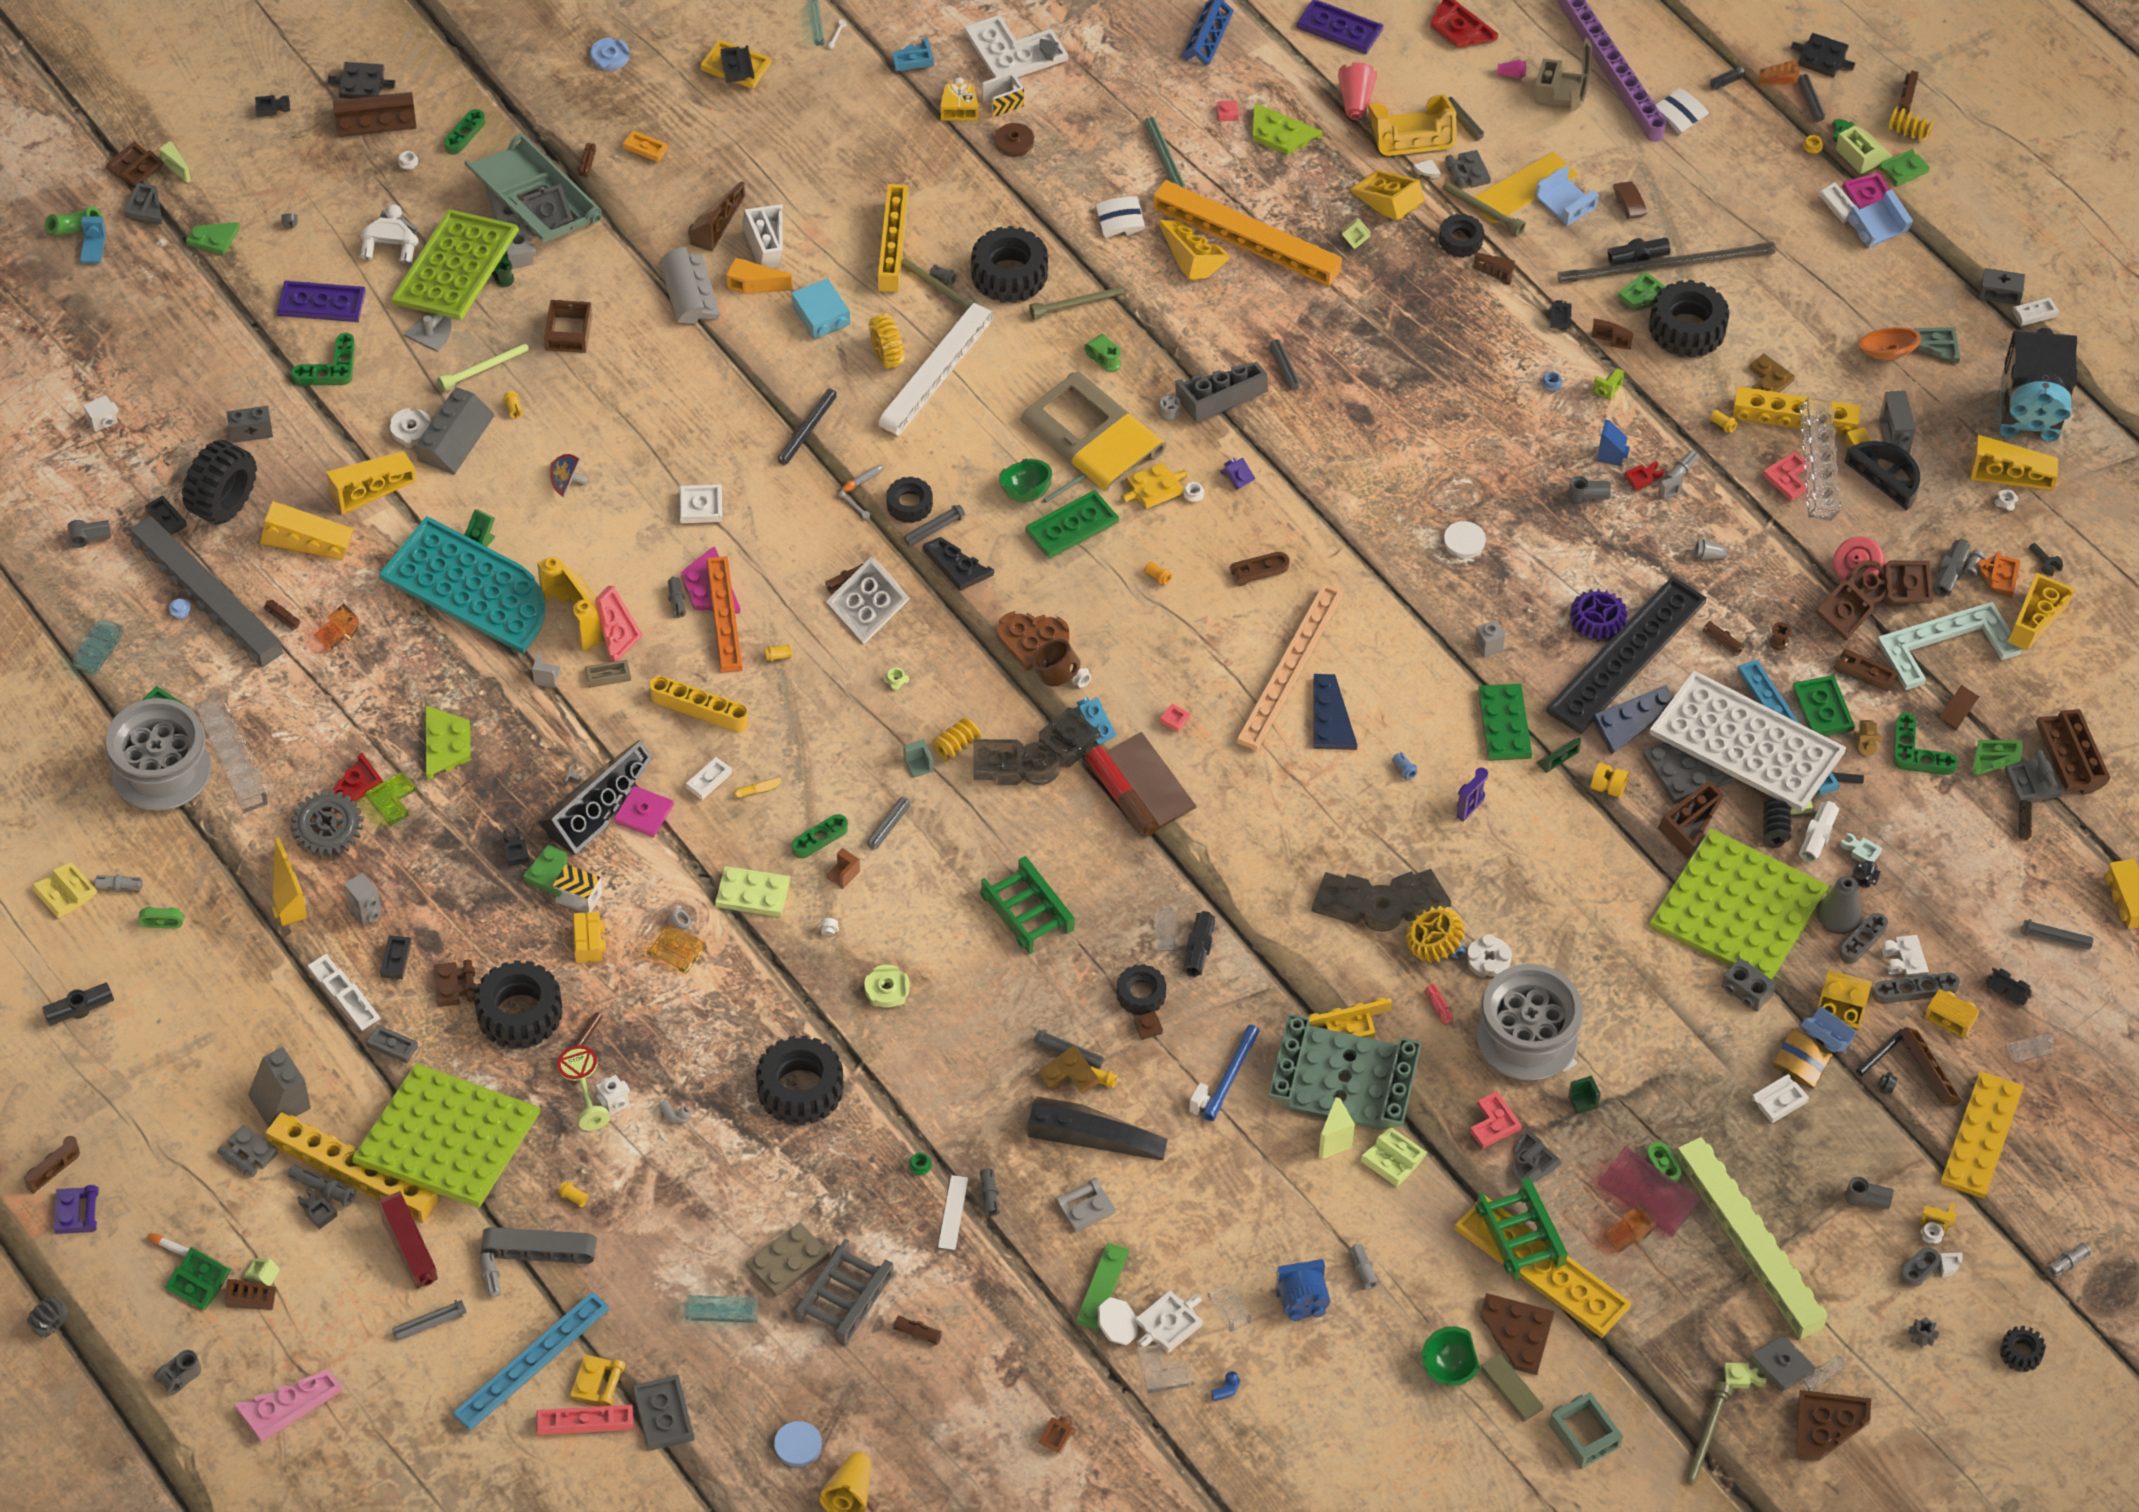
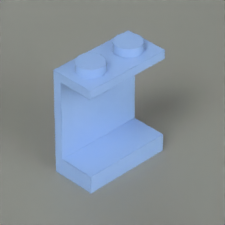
M1567 165L1562 169H1557L1546 179H1541L1536 185L1535 197L1566 226L1597 207L1599 194L1594 190L1585 195L1568 179L1569 167Z
M1893 190L1885 192L1881 201L1860 210L1856 205L1852 206L1847 216L1850 225L1856 229L1860 240L1865 243L1867 248L1907 232L1913 222Z

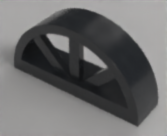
M1881 441L1862 442L1847 449L1844 463L1906 511L1913 505L1920 484V470L1916 461L1909 453L1896 445ZM1878 459L1889 461L1894 465L1886 471L1878 465ZM1902 469L1910 481H1901L1892 475Z

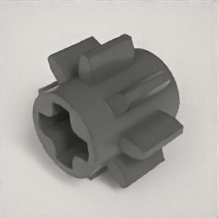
M1927 1317L1920 1321L1915 1319L1913 1326H1910L1908 1331L1909 1334L1913 1335L1911 1342L1920 1345V1348L1928 1344L1932 1347L1934 1339H1937L1939 1331L1934 1330L1937 1323H1932Z

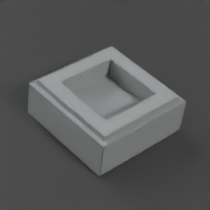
M1678 475L1661 481L1659 489L1661 499L1681 493L1683 483L1681 476Z

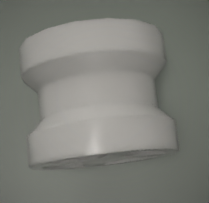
M1165 395L1161 398L1160 416L1162 419L1173 421L1180 416V400L1177 396Z

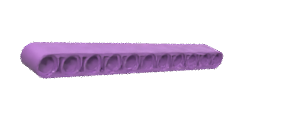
M1558 0L1560 8L1584 42L1585 38H1588L1591 42L1592 56L1645 136L1654 142L1662 140L1666 124L1665 118L1586 0Z

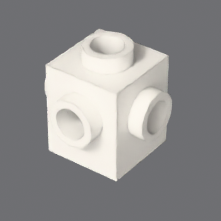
M614 1075L603 1079L596 1085V1101L599 1106L608 1110L610 1116L629 1106L628 1093L630 1090L624 1080L620 1081Z

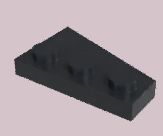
M942 537L923 544L922 550L959 591L994 575V569L989 566L985 568L979 564L978 559L973 556L969 558L961 553L960 548Z

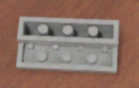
M677 248L666 253L660 261V266L677 323L697 324L698 319L718 320L720 312L703 256L701 254H688L686 248Z

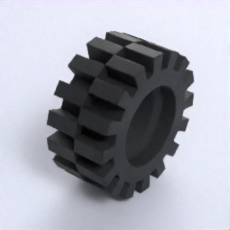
M2016 1326L2013 1327V1330L2009 1329L2000 1347V1355L2004 1357L2003 1362L2005 1364L2010 1362L2009 1368L2013 1369L2016 1366V1371L2020 1372L2021 1368H2024V1372H2028L2030 1368L2034 1370L2036 1366L2040 1365L2045 1353L2046 1344H2043V1337L2039 1338L2040 1333L2038 1331L2032 1333L2033 1328L2029 1327V1330H2025V1326H2021L2020 1330ZM2016 1343L2026 1344L2031 1348L2032 1352L2028 1355L2020 1354L2014 1349V1345Z

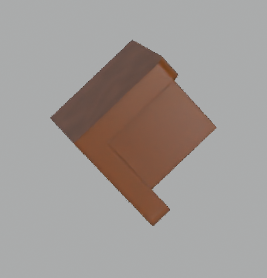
M842 848L837 853V864L829 871L827 878L844 889L860 872V859Z

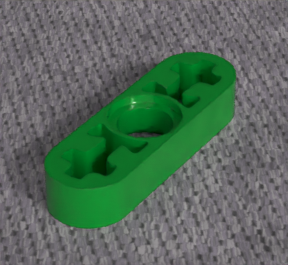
M479 109L470 110L444 140L447 153H460L485 125L483 111ZM464 129H467V130L470 131V132L467 133V134H461V133H460V131H461V130H464Z
M835 814L796 837L792 841L794 856L797 858H807L845 835L848 831L847 818L841 814ZM824 833L826 837L818 840L814 838V835Z

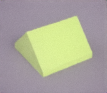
M1335 1098L1321 1133L1318 1157L1320 1159L1328 1158L1352 1148L1355 1124L1340 1098Z

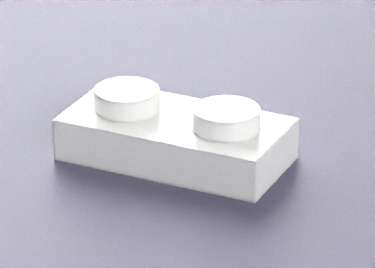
M715 757L686 783V789L703 800L732 774V768Z

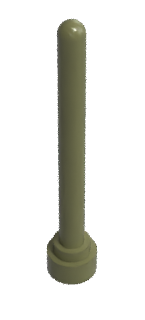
M1448 182L1443 184L1444 190L1507 225L1512 234L1519 236L1524 231L1526 222L1521 219H1511Z
M906 258L902 260V265L959 304L963 313L973 303L978 304L972 298H963Z
M1118 287L1046 305L1037 302L1029 305V311L1032 319L1036 320L1042 318L1048 312L1122 295L1124 290Z
M1718 1381L1714 1385L1712 1393L1715 1400L1687 1477V1483L1690 1485L1696 1483L1723 1403L1731 1398L1733 1387L1726 1382Z

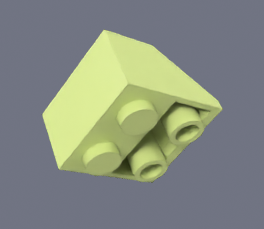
M1853 126L1839 133L1836 151L1860 174L1892 158V155L1866 130Z

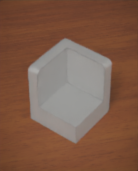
M537 654L532 669L534 685L555 688L561 672L560 666L544 664L542 654Z

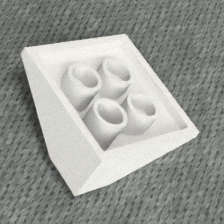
M870 557L826 602L865 644L910 598L889 572L874 558Z

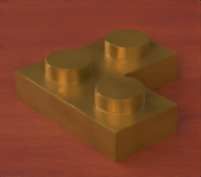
M1764 353L1750 364V370L1762 378L1752 387L1753 389L1780 393L1794 381V374Z
M1075 1045L1038 1071L1051 1091L1069 1078H1071L1081 1094H1084L1100 1082Z

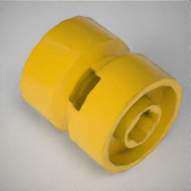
M1599 762L1590 788L1599 792L1606 790L1608 795L1620 799L1625 789L1629 772L1620 768L1612 770L1611 765Z

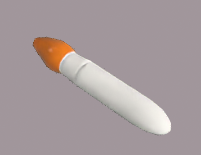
M151 1233L147 1235V1238L155 1245H160L183 1257L189 1251L188 1248L165 1239L159 1234Z

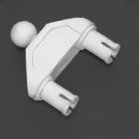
M392 204L386 209L388 218H379L361 231L362 247L359 257L364 260L368 257V260H372L374 243L377 242L402 245L399 262L406 264L407 261V264L410 265L412 264L414 248L418 245V239L401 220H397L401 217L402 210L398 205Z

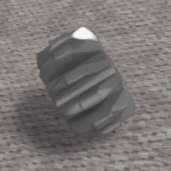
M47 1297L44 1301H40L37 1306H34V1310L29 1313L27 1323L35 1334H38L40 1337H47L51 1333H55L61 1327V1324L66 1321L68 1311L59 1299Z

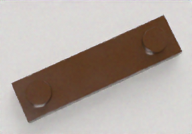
M1909 1027L1902 1029L1900 1033L1904 1038L1905 1046L1912 1050L1935 1087L1938 1099L1944 1104L1958 1105L1961 1102V1098L1919 1031Z

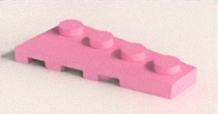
M325 1370L301 1379L299 1383L287 1387L285 1385L277 1388L278 1391L267 1395L263 1393L255 1396L254 1400L246 1403L242 1401L234 1405L235 1409L262 1443L340 1393L342 1387L331 1372Z

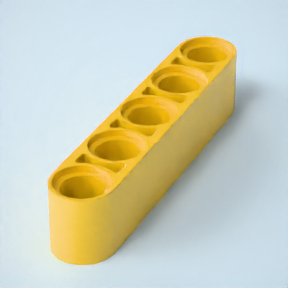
M655 676L650 680L651 700L656 704L732 731L742 732L748 727V710L743 704L664 676Z

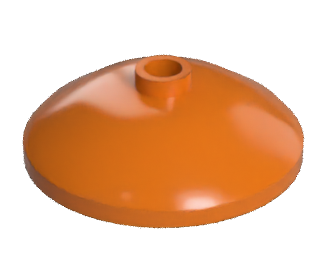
M1906 327L1879 329L1863 336L1859 341V348L1870 357L1894 361L1914 351L1921 343V335L1918 331Z

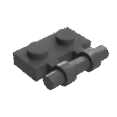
M1477 150L1458 154V160L1454 159L1452 155L1445 157L1446 166L1453 174V181L1455 184H1458L1460 189L1465 188L1467 182L1470 183L1471 188L1490 184L1491 177Z
M244 1124L228 1139V1144L232 1148L227 1149L221 1145L217 1149V1153L222 1156L225 1162L234 1164L238 1167L239 1172L248 1174L250 1177H254L257 1174V1169L254 1168L255 1165L264 1169L279 1154L275 1146ZM242 1154L245 1157H247V1159L243 1160L238 1156Z

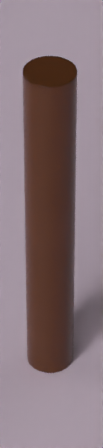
M596 1012L592 1016L573 1046L585 1045L603 1018L601 1014Z

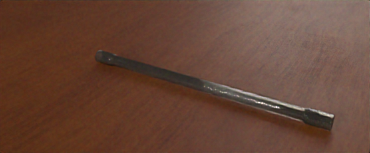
M1767 242L1752 246L1646 261L1558 272L1559 284L1604 276L1754 255L1775 254L1776 249L1774 242Z

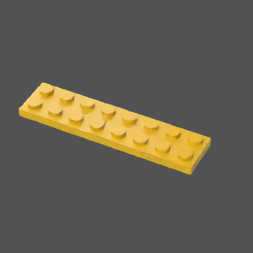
M1485 1196L1488 1202L1492 1201L1487 1196ZM1474 1205L1455 1224V1230L1503 1265L1504 1260L1483 1217L1478 1216ZM1503 1208L1492 1211L1497 1221L1513 1216ZM1523 1223L1502 1229L1506 1240L1534 1232ZM1537 1240L1512 1248L1511 1251L1515 1259H1519L1546 1250V1245L1544 1241ZM1568 1256L1566 1265L1558 1268L1554 1261L1550 1259L1520 1268L1519 1277L1601 1338L1631 1308L1632 1303Z

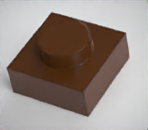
M1155 1011L1134 1017V1024L1141 1040L1163 1034V1028Z

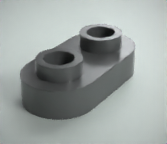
M1930 1247L1922 1248L1904 1265L1901 1273L1903 1282L1911 1287L1920 1286L1939 1267L1941 1257L1938 1251ZM1925 1260L1930 1261L1931 1264H1927V1263H1925L1924 1261H1925Z

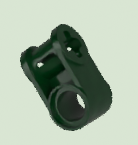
M506 252L492 272V276L501 287H508L514 283V275L511 272L513 266Z

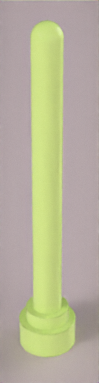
M522 344L457 374L437 377L439 387L443 392H447L455 386V383L528 351L529 347L526 344Z

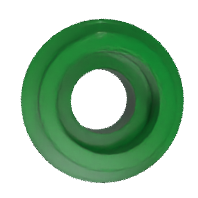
M916 1153L909 1160V1169L916 1175L927 1174L932 1168V1161L925 1153Z

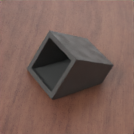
M284 1047L262 1057L248 1096L267 1126L270 1127L281 1112L288 1116L293 1115L296 1117L311 1109L305 1079Z

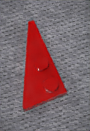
M362 752L357 756L358 761L352 769L348 768L344 777L332 789L335 795L343 792V798L350 796L351 801H358L384 786L382 778ZM325 809V810H322V811H323V812H327V811L330 812L331 809Z

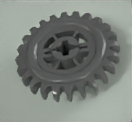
M322 790L321 795L314 792L312 799L306 796V803H298L301 809L293 810L297 816L291 817V822L294 824L291 825L290 829L295 831L292 837L293 839L298 838V846L304 843V852L311 848L312 856L315 855L317 850L321 858H323L325 851L332 858L333 850L340 856L341 847L349 851L347 843L349 842L355 846L356 842L353 837H361L357 831L363 830V825L358 823L364 821L363 817L360 816L361 809L356 808L357 802L351 801L350 796L343 798V792H339L337 795L334 794V790H330L329 794ZM331 809L330 812H323L322 810ZM337 811L342 818L336 819L334 812ZM315 815L317 817L316 822H311ZM312 828H317L319 831V835H317L312 830Z

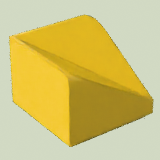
M1865 427L1848 431L1845 437V443L1848 448L1870 441Z

